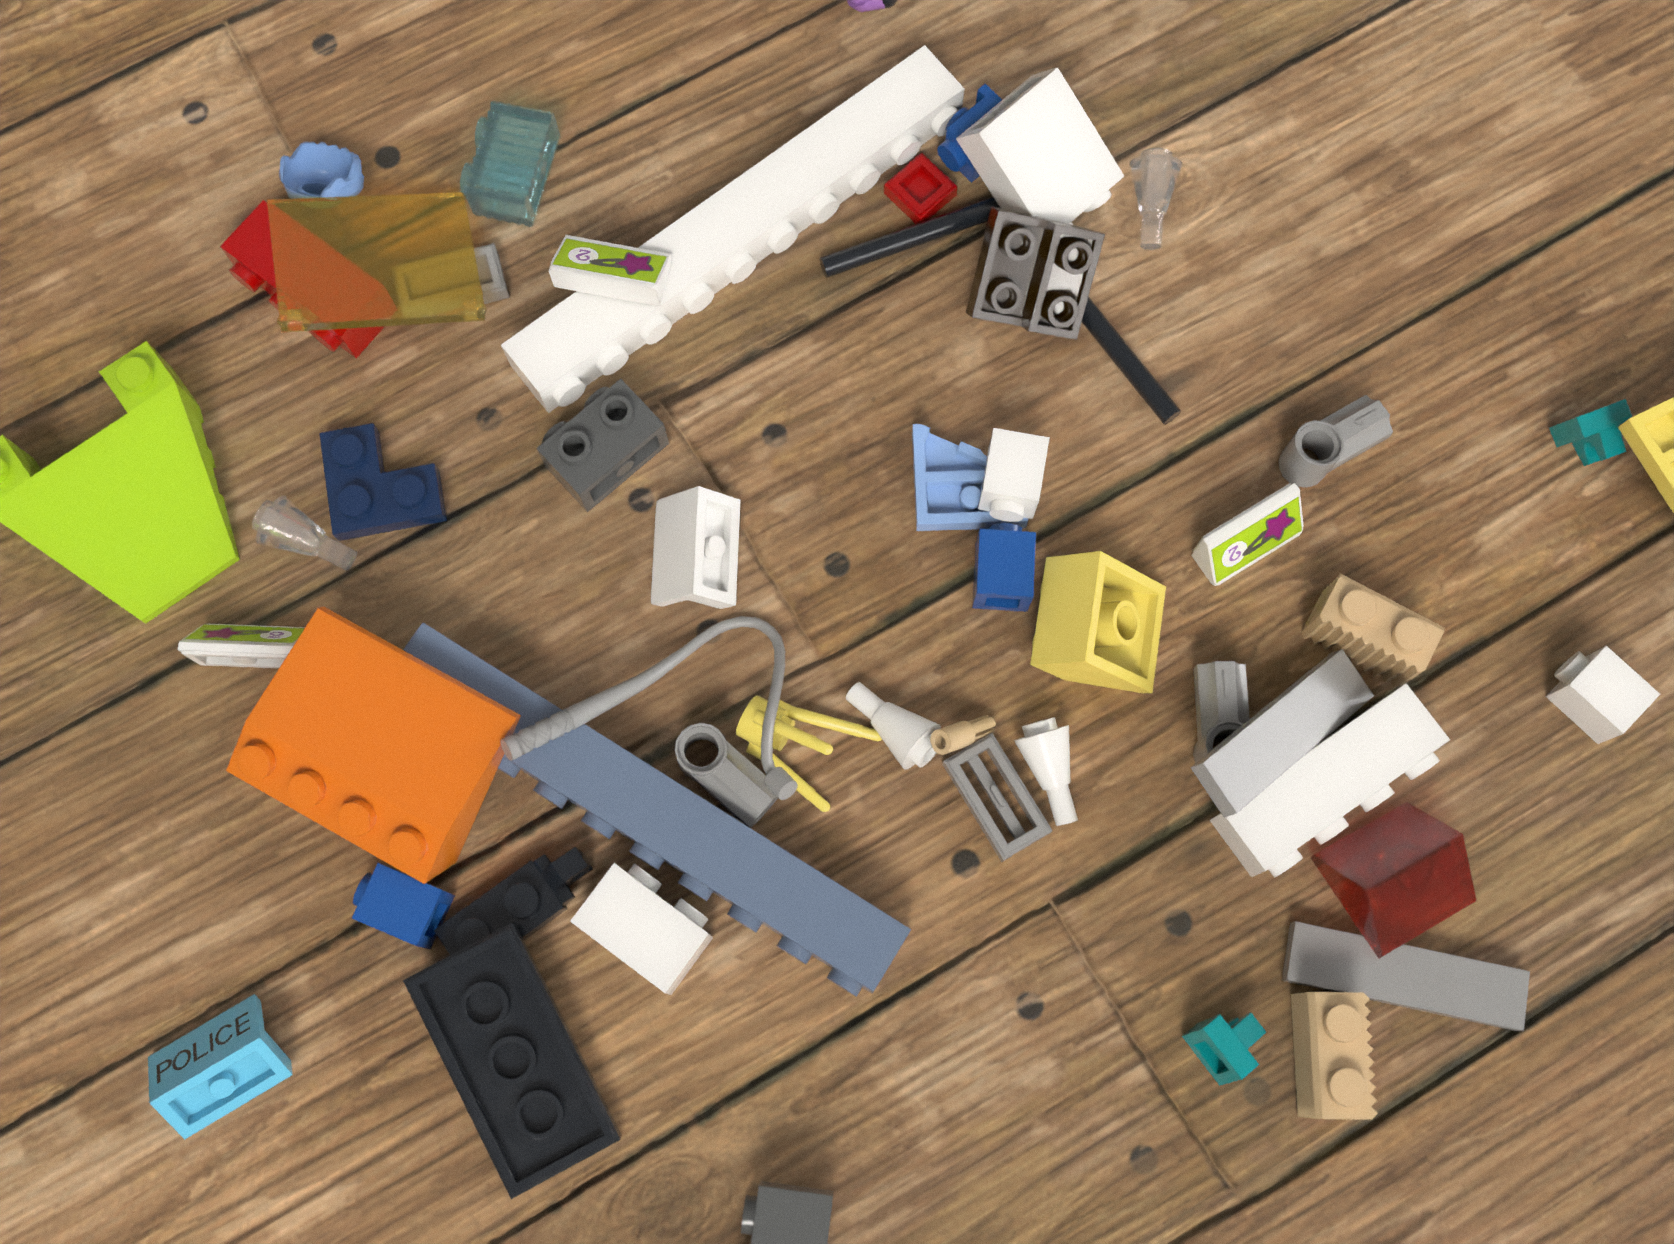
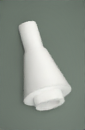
M861 682L853 685L848 691L846 700L871 720L872 726L904 770L911 768L915 764L921 768L935 756L936 752L931 746L930 737L935 730L941 728L939 724L890 702L885 703Z
M1053 717L1022 726L1025 737L1016 739L1014 742L1042 790H1046L1056 826L1077 821L1078 817L1068 786L1071 783L1069 725L1058 727L1056 719Z

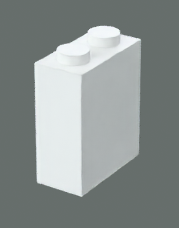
M1058 67L1030 76L956 138L1001 209L1073 225L1072 221L1083 211L1087 213L1103 205L1112 195L1109 189L1124 177V174Z

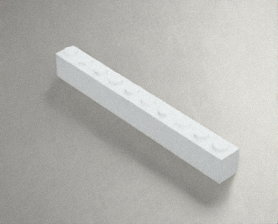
M924 45L638 247L672 254V261L660 306L576 291L501 344L511 367L548 413L558 406L564 407L572 404L581 397L586 386L603 374L611 375L625 365L630 354L646 343L654 344L668 334L672 324L688 313L695 314L703 310L712 301L715 293L731 282L736 284L746 279L754 271L756 264L772 252L778 254L788 249L795 242L800 232L814 222L820 224L828 220L837 211L839 205L853 194H863L870 190L879 180L880 175L896 163L897 165H903L909 162L918 153L921 145L935 135L939 137L946 135L945 128L947 123L957 111L962 109L965 88Z

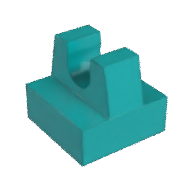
M1626 399L1549 427L1556 447L1572 443L1583 466H1587L1626 452L1623 437L1618 427L1633 416Z
M1252 1012L1247 1013L1240 1020L1237 1017L1228 1023L1219 1014L1197 1023L1182 1037L1218 1085L1221 1086L1242 1080L1259 1066L1248 1049L1266 1031Z

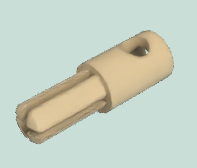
M988 715L970 721L963 720L935 730L931 734L930 743L936 753L944 755L969 746L975 740L994 733L996 729L993 727L996 726V723Z

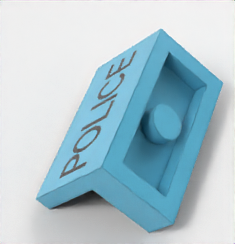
M253 994L148 1056L149 1103L184 1139H187L293 1075L290 1058L265 1031L262 1005L259 998Z

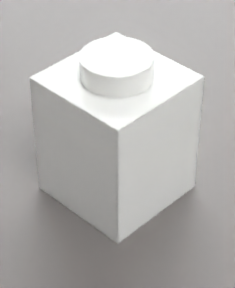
M993 428L978 510L989 511L990 516L1007 522H1018L1023 517L1033 519L1040 499L1049 437Z
M1605 646L1586 657L1580 651L1571 656L1555 672L1554 676L1560 682L1546 697L1597 744L1624 734L1655 701L1660 693L1610 648Z

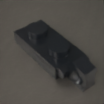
M574 847L552 863L547 855L544 854L534 860V862L530 860L437 927L434 932L450 955L513 922L516 923L523 939L526 940L567 910L566 905L575 898L569 887L592 871L593 868L577 847Z

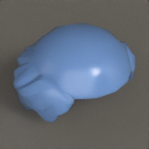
M306 141L297 147L291 157L283 155L280 159L279 178L284 184L288 198L302 209L318 213L335 211L348 201L353 200L363 189L364 175L362 174L361 160L359 155L350 152L347 147L339 149L335 144L328 146L324 142L316 144L315 142Z

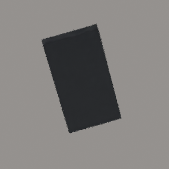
M515 922L403 980L511 1199L621 1140L622 1135Z

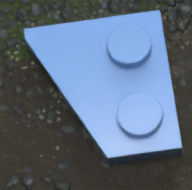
M913 424L912 448L916 531L989 529L990 525L997 523H1011L1026 528L1028 518L1023 517L1018 522H1007L990 516L989 511L978 510L987 456L980 449L962 441L959 445H956L931 434L930 428L925 425Z

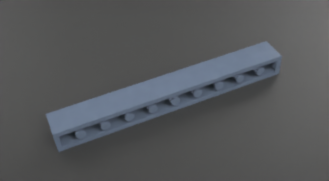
M423 622L403 649L407 653L520 714L521 717L514 733H519L520 730L530 725H535L536 722L546 717L549 718L558 711H563ZM585 724L571 730L569 733H564L563 736L555 740H549V743L539 748L535 747L533 751L513 761H510L504 753L498 769L512 778H515L519 771L522 770L536 779L538 783L533 791L562 809L567 800L586 811L581 821L604 837L610 839L614 832L617 831L633 841L634 844L629 852L651 867L659 870L663 862H666L682 872L683 875L678 883L698 897L708 901L712 893H715L732 904L727 915L748 929L757 933L763 924L782 936L776 946L806 965L811 956L828 965L832 969L826 978L856 997L862 988L873 994L911 931L904 924Z

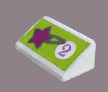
M565 235L551 261L548 272L554 287L660 306L672 261V254Z
M1289 483L1201 538L1191 556L1212 585L1222 584L1302 533L1303 516L1300 489L1295 483L1292 485Z
M204 624L179 641L178 651L197 664L204 666L280 668L305 627Z

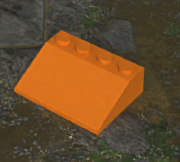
M323 606L317 608L246 719L226 771L419 882L426 884L457 862L504 756L500 741L509 735H513L521 715Z

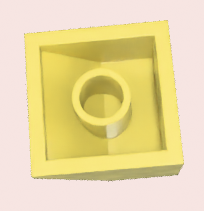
M1101 551L1046 557L1043 581L1040 587V602L1035 635L1032 641L1030 665L1066 681L1138 693H1153L1166 586Z

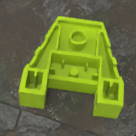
M147 341L99 371L127 414L42 470L32 456L5 436H0V522L145 624L240 560L224 497L219 493L213 470L216 466L212 451L207 447L201 423H204L200 406L174 369Z

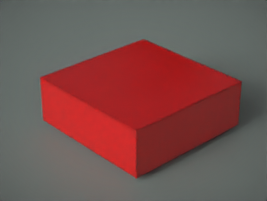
M921 153L884 184V194L915 224L929 220L956 197L958 186Z

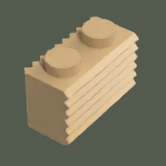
M1340 573L1321 593L1302 630V635L1304 639L1312 638L1314 645L1322 643L1324 650L1332 648L1334 653L1343 649L1348 658L1352 659L1354 666L1362 664L1364 671L1372 669L1374 676L1382 675L1385 682L1392 680L1394 686L1398 687L1426 670L1445 628Z
M1306 992L1291 994L1298 1117L1372 1120L1378 1114L1372 1108V1105L1377 1100L1371 1095L1376 1087L1370 1082L1375 1074L1369 1069L1374 1061L1368 1056L1373 1048L1367 1042L1373 1036L1367 1031L1371 1023L1365 1017L1371 1011L1365 1006L1370 998L1364 992Z

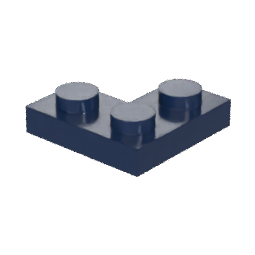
M374 423L319 433L332 535L338 541L447 521L440 470L435 463L385 472L380 434Z

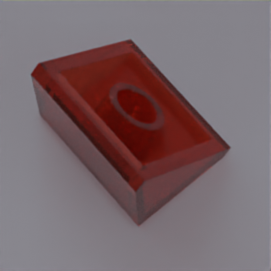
M1407 802L1311 857V860L1378 959L1477 901L1463 834Z

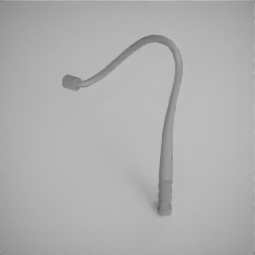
M739 616L726 619L712 625L682 648L642 673L563 709V711H558L549 718L546 717L536 722L535 725H530L520 730L519 733H514L501 739L502 749L507 758L513 761L533 751L535 747L539 748L549 743V740H555L563 736L564 733H569L571 730L582 726L643 691L718 634L740 627L755 628L767 635L774 648L772 682L761 737V761L766 773L764 782L780 800L788 799L795 793L798 784L782 767H775L773 761L774 725L785 672L786 651L782 637L772 625L757 617Z

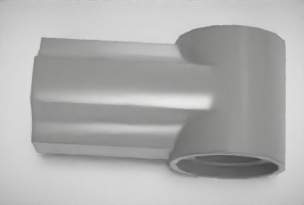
M1365 395L1320 421L1313 420L1305 423L1297 430L1279 457V469L1282 476L1289 483H1295L1298 487L1317 485L1330 471L1388 439L1393 433L1389 420L1390 414L1380 400H1373ZM1302 448L1313 451L1319 460L1309 458Z
M1214 661L1198 664L1193 668L1198 738L1193 753L1195 764L1213 750V740L1215 738L1226 739L1249 720L1246 664H1239L1235 661Z
M693 724L680 733L676 740L675 753L679 768L684 775L696 781L738 820L752 828L778 799L765 784L766 775L728 743L719 729L710 724ZM708 740L715 744L718 748V756L714 762L704 767L694 766L686 759V751L695 741Z

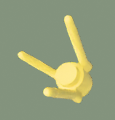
M756 695L745 708L739 720L736 735L749 742L746 753L761 760L762 725L768 700ZM782 700L779 701L773 735V748L781 751L788 739H791L825 755L833 752L831 744L794 727L795 720L856 737H863L874 741L882 740L875 729L798 708ZM773 753L775 767H782L797 782L796 791L814 804L820 811L828 812L830 809L829 802Z

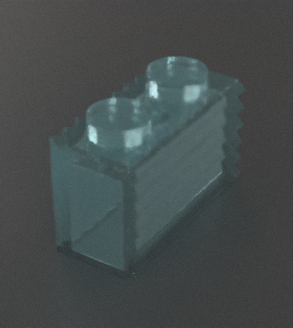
M491 101L487 117L481 116L476 125L475 145L477 148L476 155L473 157V163H465L460 178L461 192L465 194L473 214L478 217L485 216L488 219L494 218L498 221L504 220L508 223L514 222L517 225L533 226L560 139V132L554 113Z

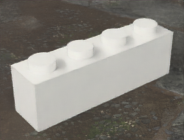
M1404 684L1316 745L1237 814L1224 818L1219 813L1210 822L1251 877L1269 870L1275 878L1303 859V856L1297 849L1310 839L1315 837L1321 845L1347 828L1349 824L1343 817L1345 814L1358 805L1365 812H1368L1392 796L1395 792L1389 786V783L1405 773L1410 780H1413L1437 764L1440 760L1434 751L1450 741V739L1410 687Z

